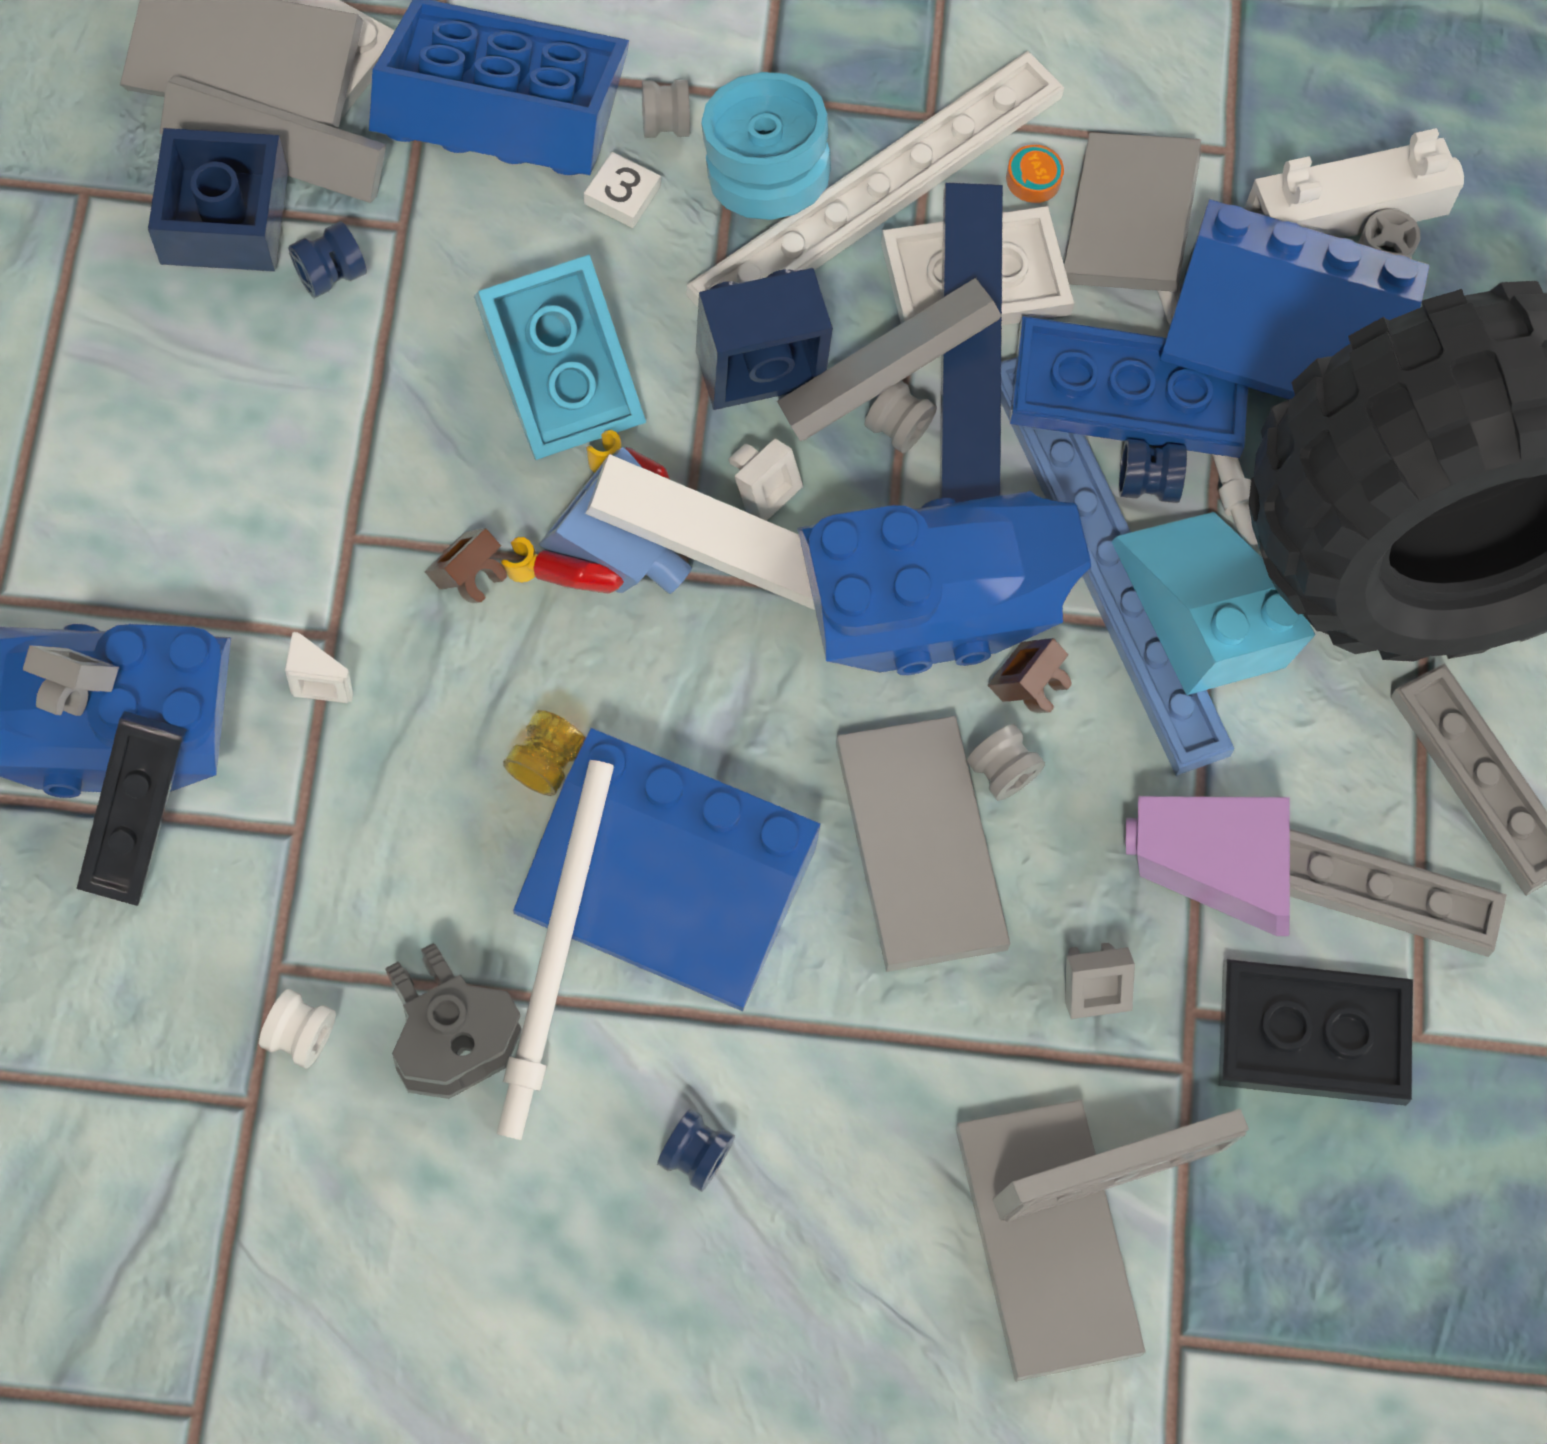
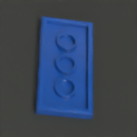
M1023 316L1019 328L1010 424L1126 441L1127 439L1142 440L1148 445L1161 447L1167 444L1185 445L1187 451L1240 458L1245 445L1248 387L1160 361L1166 341L1165 337Z

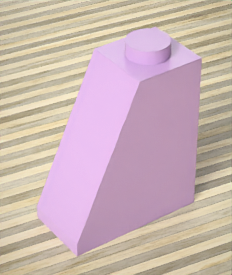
M1138 796V818H1126V855H1137L1139 875L1275 936H1289L1290 797Z

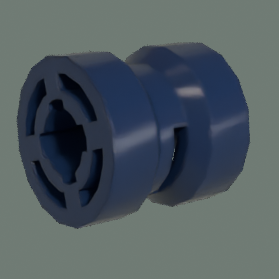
M341 221L325 228L323 236L311 241L304 238L288 247L294 268L307 292L314 299L329 292L333 283L341 279L353 281L367 273L360 248L348 227Z
M1127 439L1124 444L1120 464L1119 497L1138 499L1144 493L1155 495L1160 502L1178 504L1182 496L1186 476V446L1167 444L1162 449H1153L1145 441Z

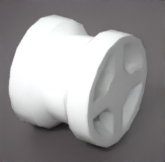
M286 989L276 1000L266 1018L260 1034L259 1046L269 1052L283 1050L292 1055L295 1064L307 1069L322 1052L332 1031L336 1012L325 1005L316 1008L311 1007L303 1002L301 994L291 989Z

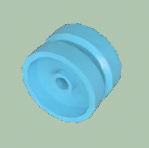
M755 73L738 77L720 87L706 103L701 125L703 141L707 152L708 179L713 195L726 209L746 218L773 220L795 215L817 201L828 186L831 172L830 149L827 143L829 134L828 119L822 97L807 82L788 74Z

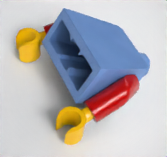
M607 430L601 434L602 445L606 451H598L590 445L586 447L589 468L594 474L540 541L539 545L545 550L536 554L532 543L525 537H517L511 542V546L516 554L527 556L519 563L501 560L506 574L511 580L523 583L536 577L538 580L567 588L610 594L614 591L624 593L638 584L646 574L663 590L671 594L691 572L692 566L673 550L585 514L603 463L609 454L670 480L667 470L663 465L632 448H623L617 432Z

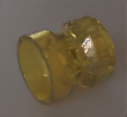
M538 710L526 725L527 737L522 744H516L511 748L503 761V766L512 777L524 786L537 793L553 796L565 780V767L569 762L575 761L586 738L583 733L564 718L545 710Z

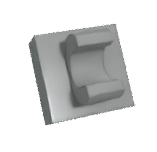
M29 645L23 666L24 671L46 679L37 693V708L55 715H62V712L65 711L75 716H81L88 701V691L112 692L119 668L68 648Z
M1101 943V951L1080 954L1077 947L1069 948L1066 959L1065 1004L1071 1019L1132 1011L1135 963L1128 947L1115 949L1110 943Z

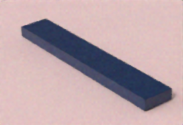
M946 182L943 190L942 298L976 278L992 298L1001 315L1003 185ZM1002 317L941 355L939 499L951 498L957 503L1000 496Z

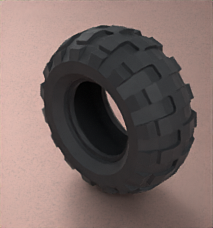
M1500 282L1487 292L1464 295L1463 290L1460 289L1422 300V307L1391 320L1383 316L1349 335L1350 344L1333 356L1315 359L1291 382L1295 396L1271 408L1261 429L1263 440L1256 452L1254 477L1251 478L1249 510L1252 528L1268 576L1280 596L1298 615L1302 614L1316 631L1328 634L1333 645L1353 654L1378 650L1382 660L1414 662L1429 656L1443 655L1451 659L1484 653L1494 647L1519 640L1523 642L1546 633L1547 293H1543L1539 282Z

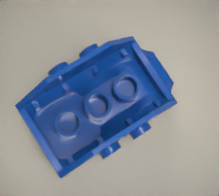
M1032 491L957 503L951 498H940L925 503L919 509L899 505L835 514L821 519L816 525L797 528L826 661L879 673L897 670L899 675H915L929 670L932 664L954 660L960 666L982 663L988 660L991 654L999 653L1063 623V604L1077 581L1091 569V559L1077 505L1071 502L1041 498Z
M85 624L67 625L64 627V630L0 627V777L37 790H43L48 795L60 798L78 797L81 791L101 792L119 719L124 711L187 729L170 792L216 776L231 637H214L205 629L196 627L144 624L117 625L107 631H100L93 626ZM29 645L68 648L119 667L112 692L88 691L87 705L81 716H75L65 711L62 712V715H55L37 708V693L46 679L23 670Z

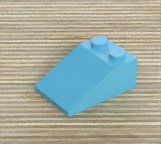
M590 254L480 290L474 295L493 354L535 460L602 438L601 434L607 430L620 432L647 423Z
M1215 512L1119 535L1112 541L1118 557L1186 695L1284 669L1316 635L1308 620L1302 614L1298 615L1280 596L1268 576L1263 558Z

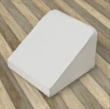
M293 632L285 668L291 695L293 697L341 703L352 702L353 691L348 669L303 635Z

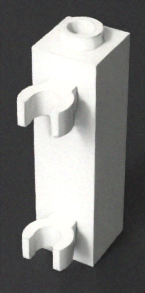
M1435 128L1414 133L1410 139V145L1312 167H1310L1312 163L1310 156L1287 161L1284 165L1283 173L1255 179L1244 209L1278 220L1293 222L1302 227L1338 238H1346L1363 234L1369 217L1377 211L1384 209L1400 210L1409 214L1416 222L1449 215L1460 190L1463 188L1464 174L1459 160L1455 157L1452 158L1444 138L1437 139L1439 132Z

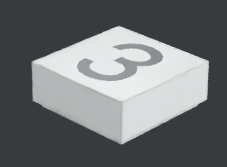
M611 152L584 192V204L634 228L660 189L661 176Z

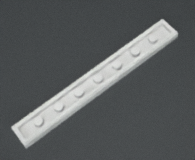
M1029 51L1025 52L827 188L814 204L795 215L785 217L687 284V297L698 307L699 292L709 290L714 285L722 282L734 281L743 283L762 279L775 271L783 269L799 271L814 268L816 270L1062 99L1064 87Z

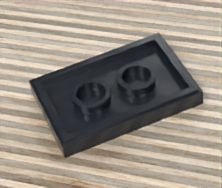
M1227 959L1223 965L1218 1086L1406 1106L1412 1100L1413 979Z

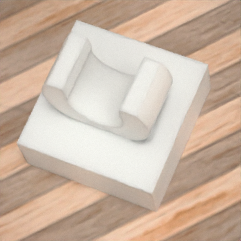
M776 438L761 452L748 444H744L728 459L731 465L740 470L735 475V481L746 512L766 521L803 488L792 448Z

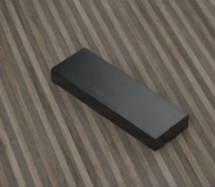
M126 711L123 712L116 730L76 889L135 906L139 905L143 897L187 729Z

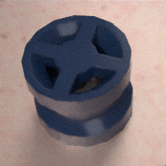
M689 1109L666 1142L657 1165L667 1171L678 1169L688 1175L691 1186L702 1192L723 1163L733 1144L735 1135L725 1129L714 1131L704 1124L701 1114Z

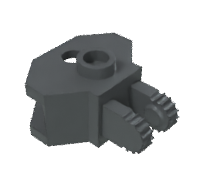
M432 943L421 949L423 963L430 976L434 977L438 984L432 990L419 996L414 988L411 976L399 962L385 968L388 978L403 1004L406 1023L392 1055L396 1071L408 1093L450 1099L505 1069L522 1029L518 1023L520 1012L508 991L466 985L461 974L456 977L453 975L436 944ZM464 1051L471 1052L467 1055L460 1056V1054H462Z

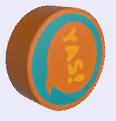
M1042 145L1021 147L1013 153L1009 160L1006 173L1007 186L1017 198L1030 203L1048 201L1060 189L1064 175L1063 162L1057 153Z

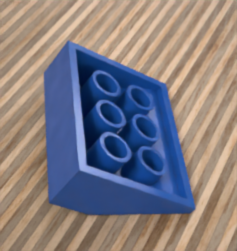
M412 0L372 71L369 131L386 134L389 138L400 142L417 140L441 145L447 151L454 153L471 151L496 156L500 161L508 164L530 163L550 167L555 172L563 175L585 174L590 176L602 148L627 56L629 40L433 0Z
M1209 199L1191 252L1160 361L1285 399H1292L1295 394L1291 382L1315 359L1333 356L1350 344L1349 335L1383 316L1391 320L1420 308L1430 265L1412 260L1403 255H1395L1358 244L1350 239L1338 238L1308 229L1293 222L1282 221L1251 212L1240 206L1228 205Z
M591 728L565 779L513 909L514 914L548 928L589 760L611 764L614 766L572 939L743 1012L815 853L821 823Z

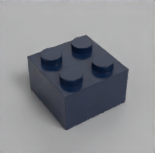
M163 128L148 224V232L160 265L275 272L288 180V168L279 135Z
M814 268L799 271L791 269L778 270L766 278L743 283L726 281L714 285L709 290L699 292L696 354L713 410L789 394L827 370L833 327Z

